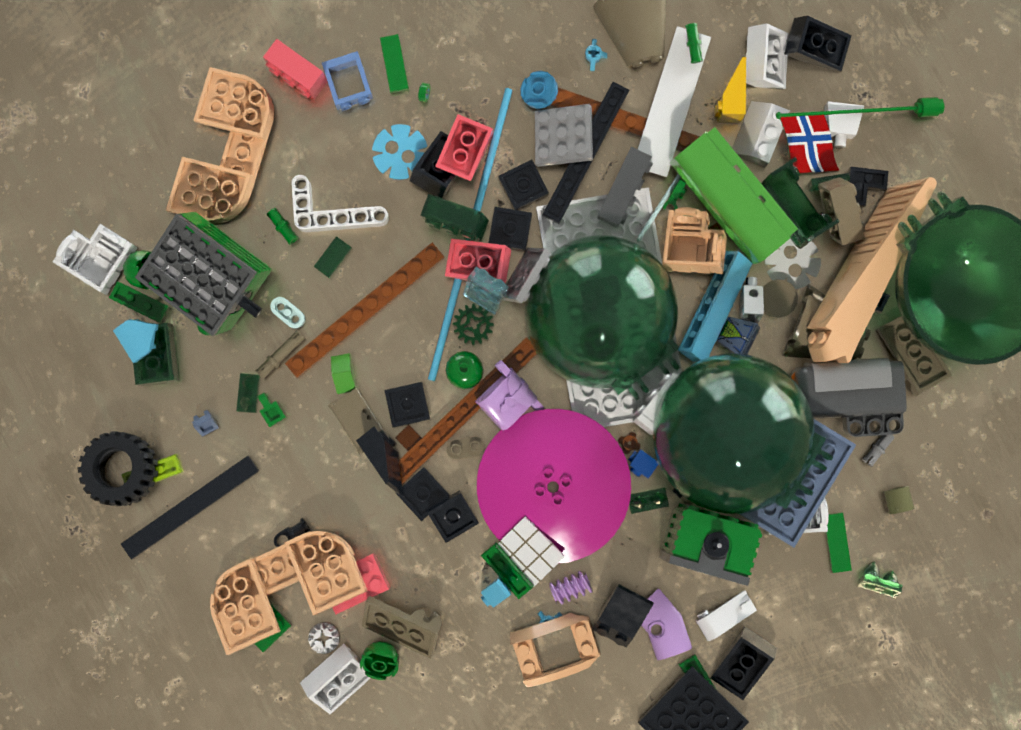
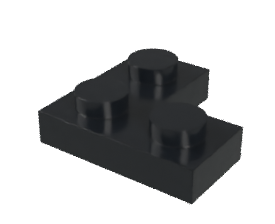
M860 167L849 168L848 182L856 187L857 195L855 198L856 203L860 207L866 206L868 189L887 190L889 171Z

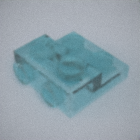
M475 267L467 279L463 296L495 315L507 294L509 286L501 279L491 276L485 269Z

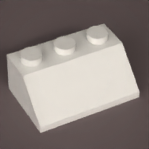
M769 24L748 27L746 53L747 84L760 88L786 89L788 56L784 52L789 33Z
M751 101L733 145V150L740 158L766 167L770 162L783 129L781 121L776 118V113H789L790 110L772 103Z
M343 644L303 679L300 684L310 700L331 714L362 687L370 677L365 675L363 666L362 669L360 668V658Z

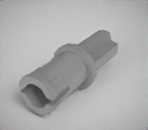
M882 435L875 444H872V448L862 460L867 463L872 458L867 465L873 467L878 458L885 454V450L893 441L894 436Z

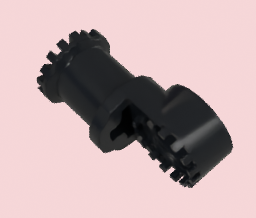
M301 518L300 522L291 528L287 527L274 537V545L276 547L280 546L278 538L281 535H285L289 541L299 535L311 532L306 521Z

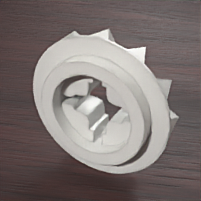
M330 623L315 625L309 632L308 642L311 649L321 654L332 652L339 643L338 630ZM322 630L325 636L332 637L326 640L325 647L322 641L316 640L321 637Z

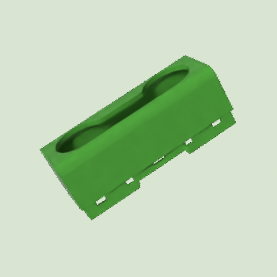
M715 127L708 133L706 131L669 162L753 264L765 260L798 230ZM737 165L741 171L737 172L733 166ZM760 195L766 200L764 203L759 199Z

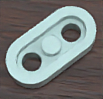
M277 297L272 300L270 305L271 311L285 324L293 329H298L304 325V314L287 299ZM284 304V309L278 310V306ZM294 316L299 317V321L296 323L292 321Z

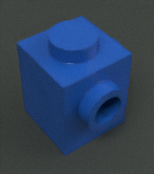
M641 449L638 452L634 450L628 459L631 461L629 463L630 471L636 476L640 477L642 475L646 479H649L659 465L654 458Z

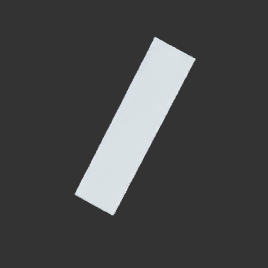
M678 26L638 150L652 156L650 162L653 165L649 172L664 177L668 175L671 165L669 162L673 159L703 62L691 64L689 47L686 45V42H688L686 29ZM698 33L699 40L702 41L700 47L704 62L711 37Z

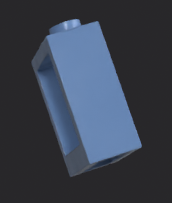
M358 51L322 62L337 110H348L352 105L358 103L363 105L370 102V99H373ZM357 65L365 91L338 99L331 73Z

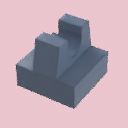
M205 410V415L200 418L197 415L193 417V426L202 437L219 428L216 420L208 410Z

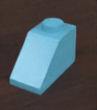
M498 577L481 591L483 596L480 598L487 606L491 605L494 608L511 595V590Z

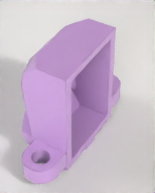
M501 360L495 364V367L502 376L475 401L502 431L512 426L530 406L535 411L545 409L537 400L536 394L529 388L528 383L522 377L520 378L511 367L508 368Z

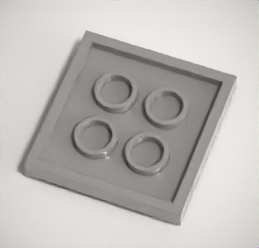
M590 104L535 111V164L537 167L593 160L592 106Z
M527 247L499 297L511 302H525L530 296L531 292L529 290L532 285H535L540 278L539 273L541 269L545 268L549 263L551 252L544 248Z

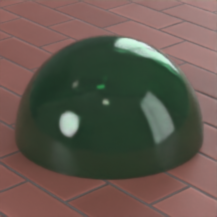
M940 191L937 194V198L940 200L943 208L935 199L931 198L928 201V205L935 215L922 225L916 216L909 215L907 221L910 223L913 232L905 222L901 221L898 224V228L904 236V239L896 244L902 252L895 276L896 301L901 317L909 331L921 344L948 360L973 365H986L1006 360L1021 351V220L1000 208L988 205H969L964 196L951 201L946 193Z
M593 235L573 240L561 246L549 256V263L545 268L541 269L539 273L540 278L535 285H532L529 290L531 292L530 296L525 301V323L528 336L536 353L552 371L577 385L590 388H612L617 396L627 389L637 401L640 399L639 395L631 385L636 382L644 393H648L649 389L641 380L643 376L656 366L664 376L670 375L669 370L662 363L666 359L675 370L680 368L672 356L679 349V346L673 340L678 323L677 295L668 272L652 253L637 243L624 238Z
M730 353L714 355L692 364L677 375L669 384L659 401L655 413L653 441L656 457L662 471L680 494L696 505L711 511L726 514H743L761 510L773 504L787 509L791 500L805 507L807 502L797 497L795 493L798 489L804 494L812 496L813 491L801 484L810 466L813 465L825 472L827 467L815 460L817 454L826 460L831 461L833 459L832 455L821 449L826 438L815 432L812 410L801 388L784 370L760 357Z

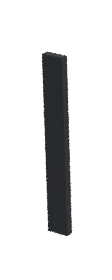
M612 82L592 120L593 159L629 93V89L615 82ZM593 160L569 163L542 216L560 224Z
M249 455L122 542L121 546L130 559H134L260 472L251 457Z

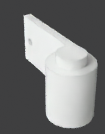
M744 590L714 611L708 612L704 610L697 615L696 623L707 641H711L757 610Z

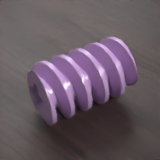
M578 571V578L571 574V581L567 577H563V584L559 580H556V586L549 583L556 605L557 600L561 605L564 604V598L570 602L571 595L577 599L578 592L585 596V589L590 593L593 592L586 572L583 575L581 571Z

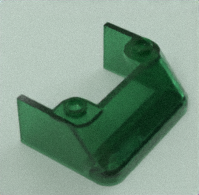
M795 157L770 173L761 184L798 228L791 235L790 239L797 248L802 249L840 221L839 219L832 221V218L827 213H818L797 183L800 173L793 166L797 161Z

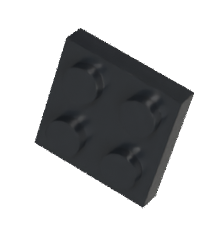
M532 159L498 176L514 210H518L549 194Z
M494 207L488 243L506 245L510 249L526 251L532 213Z
M422 382L384 390L392 428L430 420Z
M425 467L402 486V494L399 495L396 492L399 498L420 521H423L428 516L427 509L450 496Z
M460 490L426 510L445 543L479 524Z

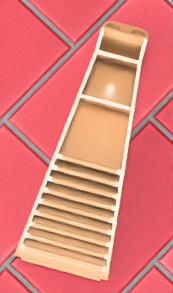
M928 177L887 188L865 226V232H863L865 239L858 240L855 243L807 327L813 331L807 340L813 362L836 361L838 363H849L856 347L935 190L937 182L934 178Z

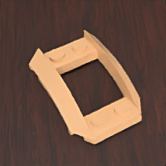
M569 612L555 619L510 632V645L513 644L524 678L523 683L527 687L570 676L589 668L601 655L594 630H592L590 618ZM570 626L581 660L558 669L543 672L533 639Z

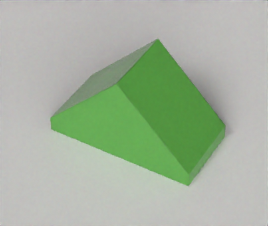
M350 353L331 356V372L337 394L351 392L356 386Z

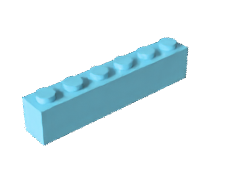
M739 251L725 252L723 274L714 273L678 349L680 353L692 362L706 363L753 264Z

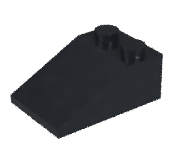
M808 15L797 17L793 20L784 54L802 62L842 72L852 35Z
M442 131L439 132L415 165L409 180L440 200L444 198L457 178L456 175L435 167L449 136Z
M374 426L358 438L356 442L385 484L400 495L403 493L399 455L394 447L396 442L383 429L379 431Z
M618 584L600 610L592 630L627 648L654 602Z
M744 626L710 679L744 700L775 659L778 648Z

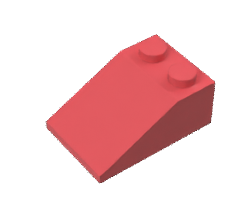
M458 114L435 167L471 181L493 136V128Z
M451 239L445 276L485 285L505 287L511 249L506 245Z

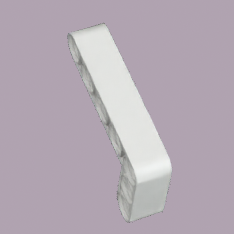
M296 175L292 180L294 223L302 232L385 226L389 221L387 210L381 206L313 211L310 181L304 175ZM300 181L306 182V186L303 189L297 188V184ZM301 200H307V205L304 208L298 206ZM379 212L385 214L384 219L381 221L375 219L376 214ZM359 214L366 215V219L363 222L356 221V217ZM345 215L347 216L346 222L338 223V217ZM321 217L328 218L325 225H319L318 222ZM303 218H307L309 220L308 225L301 227L300 221Z

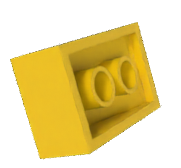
M742 57L720 101H717V105H715L714 116L717 117V123H740L746 114V57Z

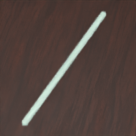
M677 174L637 237V241H641L681 178L679 174Z

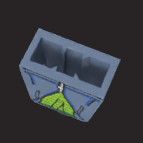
M728 317L721 329L717 342L745 361L760 327L754 322Z

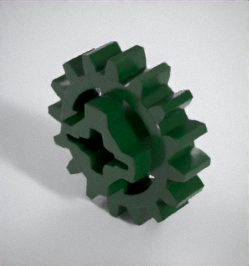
M475 303L472 304V308L465 305L466 310L459 309L460 316H454L457 322L453 323V326L457 327L454 333H460L458 339L465 338V344L468 341H471L472 346L475 345V341L482 344L481 339L488 340L487 333H493L489 329L494 327V323L489 322L493 319V316H487L489 310L482 311V305L479 308H476ZM472 312L480 313L483 317H476ZM466 315L467 320L461 325V320ZM471 320L479 323L476 325V329L468 327L471 324ZM486 324V329L481 334L480 329L483 325ZM469 331L473 333L475 337H469L466 334H464V332Z

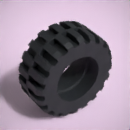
M118 431L100 434V438L92 439L90 441L92 445L84 448L85 455L80 456L79 459L82 462L81 467H78V473L82 475L79 481L80 484L85 485L83 488L85 493L91 494L90 498L94 501L111 506H129L132 503L141 501V496L146 497L150 493L148 488L154 487L156 483L153 481L154 476H158V471H155L158 461L153 459L155 452L153 449L148 448L150 445L136 435ZM118 451H124L131 459L132 472L125 484L120 487H113L106 479L105 466L111 455Z

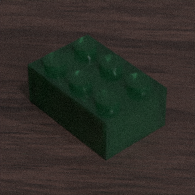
M430 194L427 196L420 215L425 220V223L429 224V227L436 230L442 228L446 230V233L453 236L460 234L468 241H481L489 222L487 217L480 211Z
M168 322L159 323L154 340L156 348L151 349L149 354L138 362L133 363L135 385L147 386L179 381L172 324Z

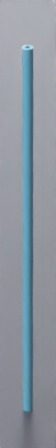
M505 88L465 238L467 241H473L513 91L509 88ZM454 279L428 380H436L462 282L460 279Z

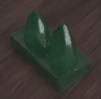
M240 373L237 412L257 413L260 375Z
M665 487L631 494L629 503L631 514L669 507Z
M875 561L867 566L858 582V587L896 598L902 592L903 585L899 584L894 571L888 572L883 579L880 578V571Z

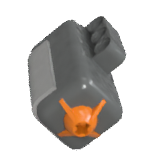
M888 358L853 359L849 363H838L836 361L804 363L803 367H797L791 373V377L782 387V397L784 401L814 419L842 418L843 430L849 436L862 437L898 434L903 430V413L907 409L904 365L901 360L889 361ZM891 420H894L896 422V428L894 430H890L889 423ZM872 421H875L877 428L872 432L869 425ZM855 422L858 429L855 433H852L850 425Z

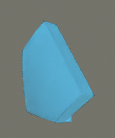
M129 319L113 330L133 363L138 362L149 354L151 349L156 348L154 340L159 324L147 323L139 319Z

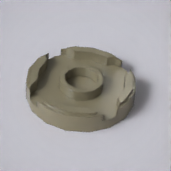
M777 279L768 282L763 287L765 313L771 317L781 318L794 311L798 295L791 283Z

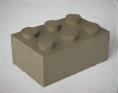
M840 177L818 184L830 238L841 245L865 239L863 233L865 232V226L859 216L861 208L856 203L855 196L857 191L855 185Z

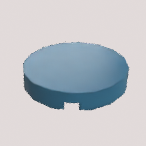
M533 72L522 82L520 88L521 97L531 108H545L556 99L558 84L555 78L548 72Z

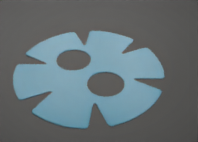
M392 125L393 137L385 129L382 130L373 143L372 150L382 152V154L373 156L374 164L381 173L386 172L392 167L389 175L392 179L409 178L407 167L413 171V168L424 154V152L417 150L427 147L426 140L418 130L408 137L411 128L408 125ZM389 141H395L399 146L398 151L394 154L388 153L385 149V145ZM406 150H411L415 155L411 163H405L402 160V153Z

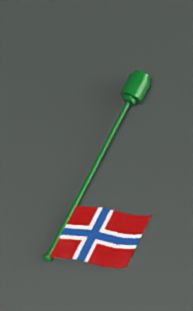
M929 97L919 98L914 106L783 114L777 112L776 118L781 121L789 158L795 173L840 171L834 158L831 133L824 115L914 110L918 117H933L943 114L945 105L943 99Z

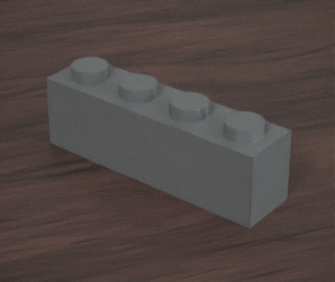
M634 147L630 148L597 219L616 228L619 227V224L624 225L628 214L625 212L628 206L632 208L637 198L633 195L636 189L641 190L645 181L642 177L645 172L649 173L653 165L650 162L652 156Z

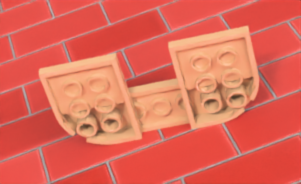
M212 67L209 68L193 121L230 131L220 166L182 157L166 207L167 212L173 214L197 212L211 224H220L235 218L245 208L253 190L274 120L273 101L266 89L257 81L245 75Z
M312 531L299 535L254 559H248L225 571L215 583L217 585L214 593L211 594L210 610L226 655H231L281 631L267 596L300 581L313 615H317L367 592L368 590L355 561V553L351 546L336 534Z

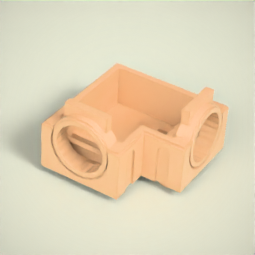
M690 207L669 210L662 262L666 272L723 274L727 236L725 230L708 229L710 218L707 211H700Z

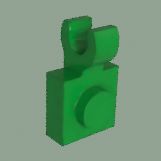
M679 180L670 198L664 203L663 210L668 205H672L673 210L678 209L676 201L678 198L682 199L687 191L684 188L685 182Z
M266 393L257 396L264 407L260 410V413L269 427L286 418L277 401L271 403Z

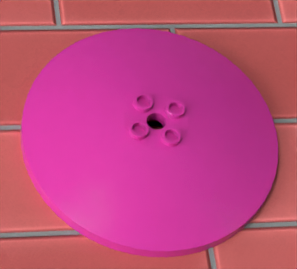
M565 409L537 410L522 415L508 429L500 430L487 446L477 475L478 503L485 522L499 541L526 516L565 555V558L559 563L572 562L599 550L620 528L630 503V470L623 450L616 439L595 420L581 413ZM554 481L559 485L557 492H550L548 490L550 482Z

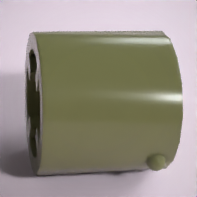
M909 486L884 491L889 514H897L915 509Z

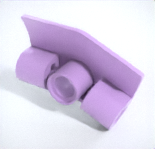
M657 589L647 598L654 602L641 626L649 635L656 659L663 660L692 649V645L681 614L662 591ZM655 624L661 626V631L658 634L651 633V627Z

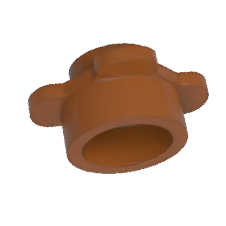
M630 432L625 437L621 436L618 440L622 444L623 453L629 454L632 450H639L641 447L634 432Z

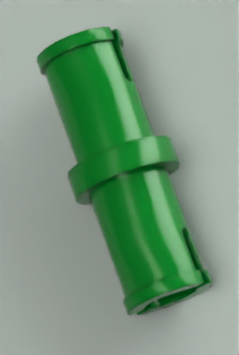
M697 23L685 25L688 38L686 45L689 47L691 64L703 62L700 47L702 41L699 40Z
M273 208L267 213V216L276 226V231L283 235L289 245L299 239L289 226L288 220L282 217L277 208Z

